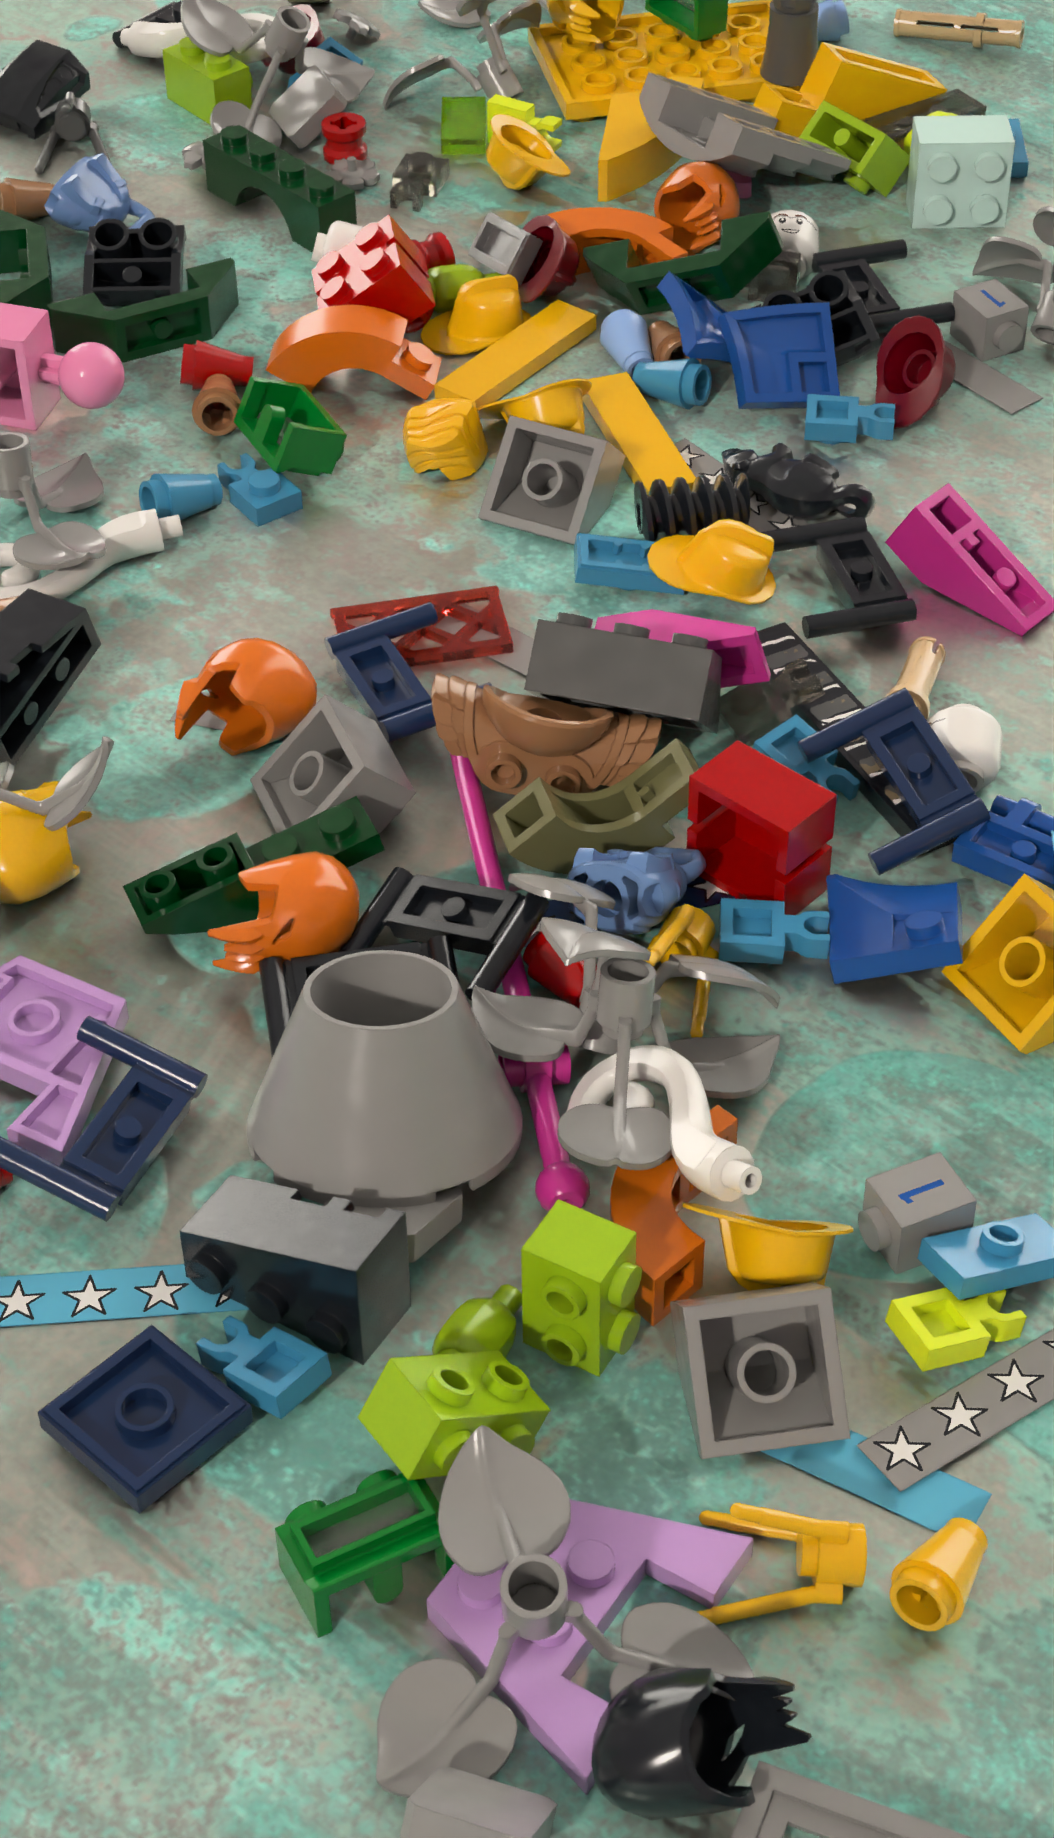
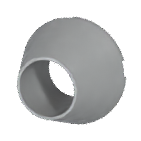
M375 950L353 953L331 960L317 968L306 980L249 1110L247 1118V1143L254 1162L262 1160L273 1170L274 1182L276 1184L299 1189L303 1198L322 1204L326 1201L329 1202L333 1197L351 1200L354 1206L406 1207L436 1202V1192L458 1186L469 1181V1188L475 1190L495 1178L509 1165L520 1147L523 1117L518 1099L455 975L443 964L423 955L404 951Z

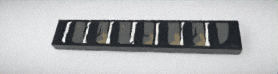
M786 622L757 631L771 672L770 681L761 683L792 717L797 714L818 732L865 708ZM863 736L837 749L838 753L835 760L837 767L846 769L860 781L858 790L900 836L919 828L867 749ZM960 835L938 845L937 847L925 853L953 844Z

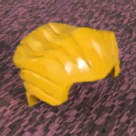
M464 398L433 399L412 407L405 416L403 444L410 467L414 469V472L419 474L428 469H440L450 480H457L477 472L484 463L488 446L474 401Z

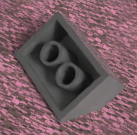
M561 612L558 613L556 622L538 619L524 690L540 698H547L581 708L608 709L614 713L644 714L647 718H661L662 724L717 734L720 714L722 657L714 650L707 649L708 639L688 634L673 633L671 642L649 639L650 629L626 623H615L614 632L592 629L593 619Z

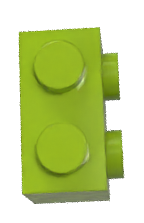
M188 37L182 38L176 45L162 49L167 98L208 124H210V115L214 107L220 102L235 101L243 104L248 109L251 108L253 79L249 66L230 54L219 57L207 53L197 47Z
M823 100L799 137L827 146L850 159L851 164L848 170L841 172L846 175L843 181L864 195L871 189L886 198L910 160V156L887 134Z
M558 1199L521 1248L523 1343L545 1352L559 1364L576 1366L600 1377L616 1353L624 1355L632 1346L641 1322L640 1314L635 1312V1294L642 1277V1268L636 1265L637 1232Z
M499 1350L389 1358L357 1418L408 1480L447 1476L460 1449L471 1434L482 1425L493 1430L510 1444L530 1454L535 1445V1436L551 1409L530 1387L526 1374L515 1365L509 1363Z

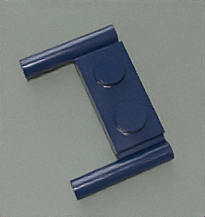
M431 602L325 638L327 652L332 660H336L338 673L366 715L376 721L388 743L436 726L430 695L391 641L393 638L438 623L437 612Z
M906 688L797 742L805 761L810 763L863 736L867 749L919 828L868 853V858L878 875L990 820V814L980 797H977L975 791L919 708L916 707L912 696Z
M88 1016L78 1030L77 1040L132 1068L65 1155L59 1166L0 1136V1168L107 1222L115 1212L117 1205L122 1206L189 1113L191 1101L202 1092L208 1075Z

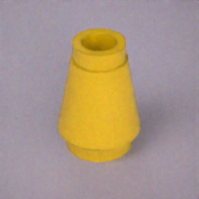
M960 1517L950 1519L944 1527L939 1529L893 1569L891 1575L892 1586L889 1592L890 1601L896 1613L905 1622L923 1631H937L945 1625L955 1623L960 1619L983 1555L988 1548L987 1537L977 1524Z

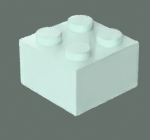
M1007 115L913 116L906 205L912 229L1005 227L1015 140Z

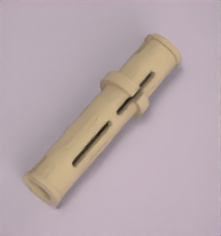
M897 8L893 33L896 37L907 36L969 42L975 48H982L984 44L1021 48L1025 21L987 18V13L980 12L975 17L909 11Z
M928 636L919 637L912 642L897 684L885 696L887 697L906 688L925 719L928 718L930 712L928 698L946 656L942 643L936 647L935 653L932 652L936 639Z

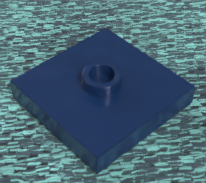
M152 1324L38 1411L41 1428L139 1514L253 1422L252 1407L248 1402Z

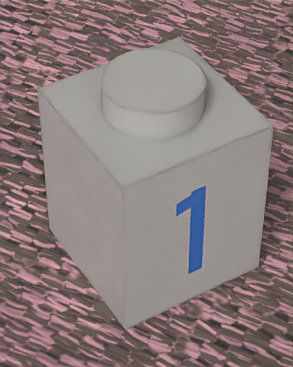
M997 279L954 290L953 306L955 319L950 324L949 334L980 361L983 362L1024 350L1029 306Z
M941 1152L867 1178L863 1210L858 1214V1225L866 1245L874 1252L880 1251L897 1275L923 1265L917 1259L922 1238L973 1227L977 1200Z

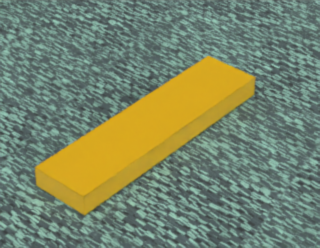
M557 299L434 384L435 399H469L476 403L477 408L497 401L596 330L597 315Z
M628 372L588 379L592 386L590 391L582 397V401L606 440L626 455L623 467L634 485L637 480L641 481L649 495L652 482L655 479H662L670 493L674 479L683 477L686 479L690 490H692L696 477Z

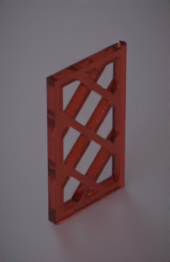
M498 586L330 609V617L334 621L336 634L355 628V626L346 623V620L373 616L375 617L371 621L373 622L427 602H431L434 605L438 616V623L447 615L467 623L455 635L434 627L438 624L436 623L405 634L396 643L392 642L409 667L514 652L513 641L499 597ZM485 600L488 602V605L479 613L459 606V604ZM480 629L493 633L498 637L497 639L476 642L468 641ZM422 637L442 644L440 647L419 650L410 649Z

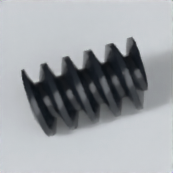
M744 472L738 474L734 486L728 475L719 474L715 479L713 489L707 477L704 475L697 476L692 490H690L686 479L677 477L673 481L670 493L662 479H655L651 484L649 495L643 483L637 480L634 486V505L638 531L640 534H643L646 541L656 542L659 533H665L666 537L679 535L680 531H686L687 535L695 536L700 530L722 519H732L748 525L751 505L749 482Z

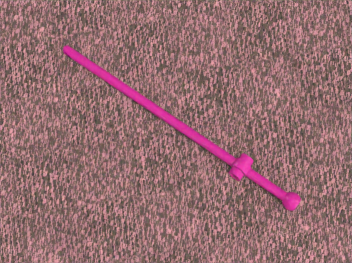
M450 753L479 885L506 890L481 782L468 758L453 756ZM521 953L502 981L504 995L531 996ZM565 1045L564 1051L559 1058L548 1062L515 1061L498 1055V1062L511 1087H519L521 1093H527L544 1167L535 1184L537 1200L541 1207L548 1212L558 1199L582 1208L590 1196V1182L584 1170L571 1163L569 1153L559 1143L557 1132L560 1115L552 1086L567 1085L570 1082L571 1058L568 1046Z

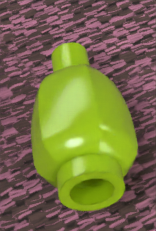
M451 264L430 268L428 270V280L431 282L436 304L434 311L445 313L453 310L458 290L467 281L501 276V274L498 272L483 274L479 269L466 264Z
M504 1284L498 1288L491 1298H473L464 1302L453 1312L436 1335L432 1354L499 1350L506 1358L516 1337V1318L514 1315L522 1306L521 1292L512 1285Z

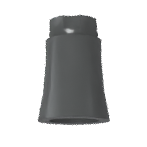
M816 0L771 1L766 47L760 68V75L766 81L781 86L803 85L818 52L817 25L819 5Z

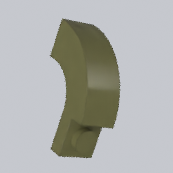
M675 738L625 779L608 788L589 793H569L550 786L538 777L492 815L507 851L511 856L540 870L569 874L573 868L574 857L579 848H594L600 853H607V850L610 849L645 852L654 847H664L675 839L668 821L688 806L689 776L697 771L699 766L690 749L679 739Z

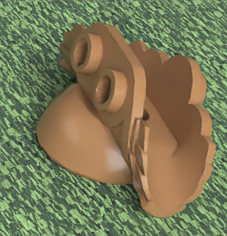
M437 673L432 682V711L439 738L444 741L445 747L451 755L468 758L479 780L485 786L497 792L517 795L538 777L550 786L569 793H589L599 785L610 787L625 779L648 761L653 755L656 746H658L661 737L662 721L658 717L647 718L644 714L614 713L611 710L601 708H581L547 698L507 693V691L486 684L481 689L477 683L467 682L454 675L447 677Z

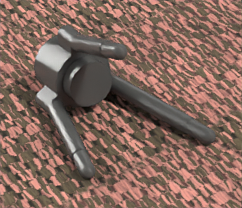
M67 92L65 99L61 100L57 105L54 125L50 127L49 137L35 166L37 174H41L44 171L60 138L69 141H79L88 136L96 154L104 153L110 161L99 135V126L91 121L89 106L82 99L75 97L73 92Z

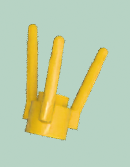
M689 904L675 907L666 918L658 935L654 936L647 949L651 952L649 961L646 962L654 967L659 961L661 963L668 961L670 954L719 959V953L710 946L716 933L715 924L711 917L703 910ZM701 979L696 981L691 1017V1038L703 1036L711 981Z
M734 1503L730 1507V1514L704 1510L699 1514V1521L705 1526L797 1542V1575L811 1577L813 1585L697 1611V1613L715 1625L814 1603L842 1605L843 1587L862 1588L864 1584L867 1564V1538L863 1523L819 1520L743 1503Z

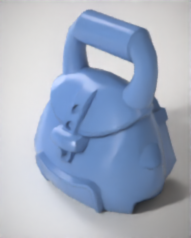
M104 153L96 154L93 157L85 156L75 163L55 184L48 200L44 204L52 220L60 225L79 231L89 232V227H94L96 223L104 219H117L123 222L127 215L139 217L129 229H140L146 221L155 218L152 211L130 198L127 182L120 177Z
M654 847L645 852L610 849L607 850V853H600L594 848H579L574 857L573 868L569 872L567 879L594 887L616 901L613 910L598 907L597 929L618 934L635 935L651 932L652 926L664 921L672 912L676 903L684 896L687 884L694 881L706 869L707 864L701 851L696 849ZM570 903L569 908L576 917L583 920L585 925L583 913Z

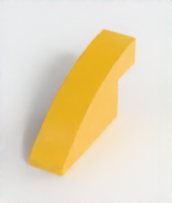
M822 42L800 91L763 82L753 106L778 119L774 130L799 138L823 100L879 129L901 121L944 98L947 89L927 70Z
M669 76L670 79L704 89L705 78ZM612 94L598 158V201L608 202L644 186L662 175L682 157L668 149L653 133L643 114L639 101L640 96Z

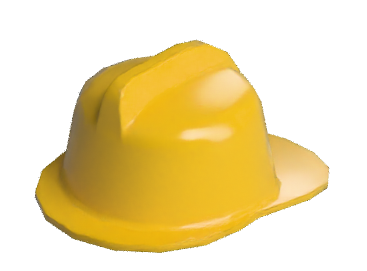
M498 114L493 116L490 122L493 135L486 151V158L488 164L500 176L507 188L520 190L532 186L546 173L559 177H569L571 171L568 166L554 153L550 144L536 129L510 115Z
M507 274L467 281L459 288L453 310L442 313L428 321L422 328L420 338L423 344L435 353L464 355L491 346L530 319L531 315L522 309L518 282L513 275Z
M581 378L548 384L522 396L483 405L477 408L479 418L505 419L506 423H508L511 415L584 434L585 417L582 397L590 391L592 384L588 379Z
M722 519L700 530L695 536L672 535L663 537L651 545L647 554L649 568L660 580L672 587L688 592L722 597L734 602L751 605L762 604L772 598L776 588L774 575L768 568L774 551V539L740 521Z
M686 1202L682 1204V1207L718 1218L727 1269L736 1282L748 1291L810 1282L825 1285L835 1235L853 1232L852 1226L839 1223L806 1220H767Z

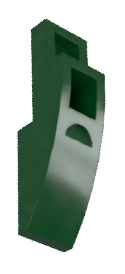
M355 796L245 848L236 832L158 870L152 871L124 885L123 888L145 934L177 935L207 932L209 929L257 919L259 912L258 891H248L243 886L238 876V873L274 859L314 851L331 855L348 868L385 849L379 833L359 799Z

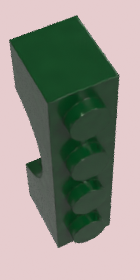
M240 125L227 126L220 133L203 140L207 190L233 206H238L266 193L281 211L290 231L292 241L313 253L317 233L327 234L333 222L343 221L357 225L354 190L308 165L303 160L280 149L275 144L252 133L245 127Z

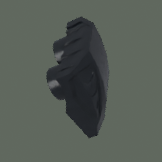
M37 39L0 70V125L28 134V137L31 139L39 138L49 132L50 127L54 125L57 105L61 100L65 99L67 92H73L75 97L80 98L91 89L89 72L70 50Z
M153 218L146 221L140 229H129L120 220L104 219L96 223L94 227H89L88 244L84 256L83 295L94 293L104 306H129L182 292L185 241L187 240L185 225H174L165 218Z
M844 269L839 272L823 271L814 276L810 284L806 286V289L796 293L789 290H778L768 295L763 305L759 304L752 307L829 302L837 367L858 359L881 345V339L861 297L849 281Z

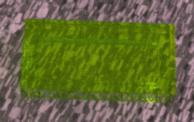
M486 96L442 97L441 154L486 153Z

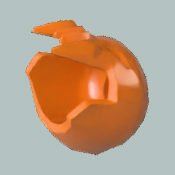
M706 161L685 163L677 167L657 191L654 201L655 217L674 226L673 242L686 250L688 256L696 255L708 245L721 239L722 220L739 217L740 201L737 186L733 178L717 163Z
M260 638L237 640L213 652L198 677L183 682L176 711L175 738L181 740L208 710L227 723L219 738V745L231 756L263 747L291 733L316 705L317 684L306 664L291 650L273 641ZM207 689L210 695H203L201 692Z
M314 851L274 859L238 873L240 882L248 891H258L259 912L257 919L213 928L207 931L208 937L228 942L224 944L225 958L213 960V966L238 973L255 974L259 972L260 961L268 957H280L285 961L291 960L294 957L338 952L351 938L359 918V890L349 869L331 855Z

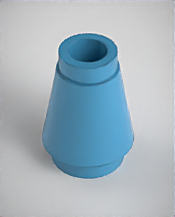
M694 358L648 363L639 362L634 369L632 377L641 393L688 410L694 405L702 406L707 401L712 384L709 367L700 364Z
M155 473L151 476L150 480L143 481L139 487L141 510L155 508L158 519L179 514L181 521L212 506L220 505L223 499L220 480L214 473L206 475Z

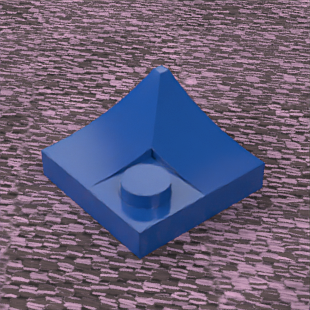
M669 271L657 288L664 295L675 315L680 330L683 353L689 358L714 359L731 363L718 317L727 311Z
M829 302L756 307L725 312L718 317L719 326L731 361L739 409L807 408L808 394L840 396Z
M838 874L827 875L830 929L829 963L834 984L963 963L962 903L957 882L937 885L902 886L865 882Z

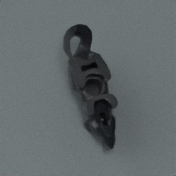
M783 443L776 444L772 447V453L758 456L752 449L741 450L733 448L721 453L725 474L729 476L733 486L738 474L744 472L749 482V490L762 495L773 508L790 518L814 520L825 517L835 511L846 518L864 516L866 518L870 516L875 507L876 501L869 489L859 484L837 486L835 482L840 477L839 471L826 460L812 453H808L802 460L793 459L792 451ZM844 504H853L856 506V509L847 507Z

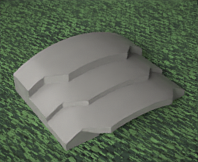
M651 72L647 75L639 97L646 121L656 137L668 149L684 158L697 162L717 163L724 170L747 177H755L757 170L764 169L789 177H795L796 172L825 181H832L835 174L848 170L851 164L850 159L827 146L774 130L778 119L756 106Z

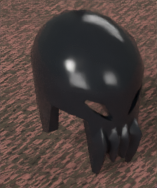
M667 1667L652 1670L625 1686L609 1702L599 1720L593 1737L591 1759L593 1776L602 1795L613 1805L649 1820L714 1814L752 1805L756 1802L752 1786H734L741 1776L749 1756L806 1743L812 1738L810 1733L786 1724L793 1720L797 1713L784 1709L793 1699L781 1695L794 1691L795 1684L767 1676L752 1678L730 1677L714 1672L711 1668ZM744 1724L742 1736L730 1753L734 1734Z

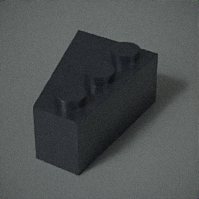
M30 588L0 611V763L7 761L14 767L101 645L86 608Z
M230 1175L179 1231L186 1277L190 1278L198 1288L206 1293L213 1295L220 1293L247 1306L259 1319L270 1324L280 1323L308 1337L318 1348L331 1354L340 1353L364 1365L411 1307L406 1212L387 1208L380 1217H374L353 1212L355 1209L354 1205L348 1199L333 1197L326 1206L300 1201L302 1196L299 1189Z

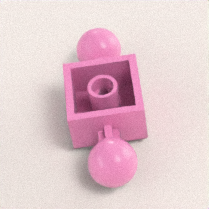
M0 303V425L37 430L61 399L59 385L71 402L87 409L105 407L119 396L123 389L125 372L120 358L112 349L100 343L85 342L74 346L64 356L55 355L48 310Z

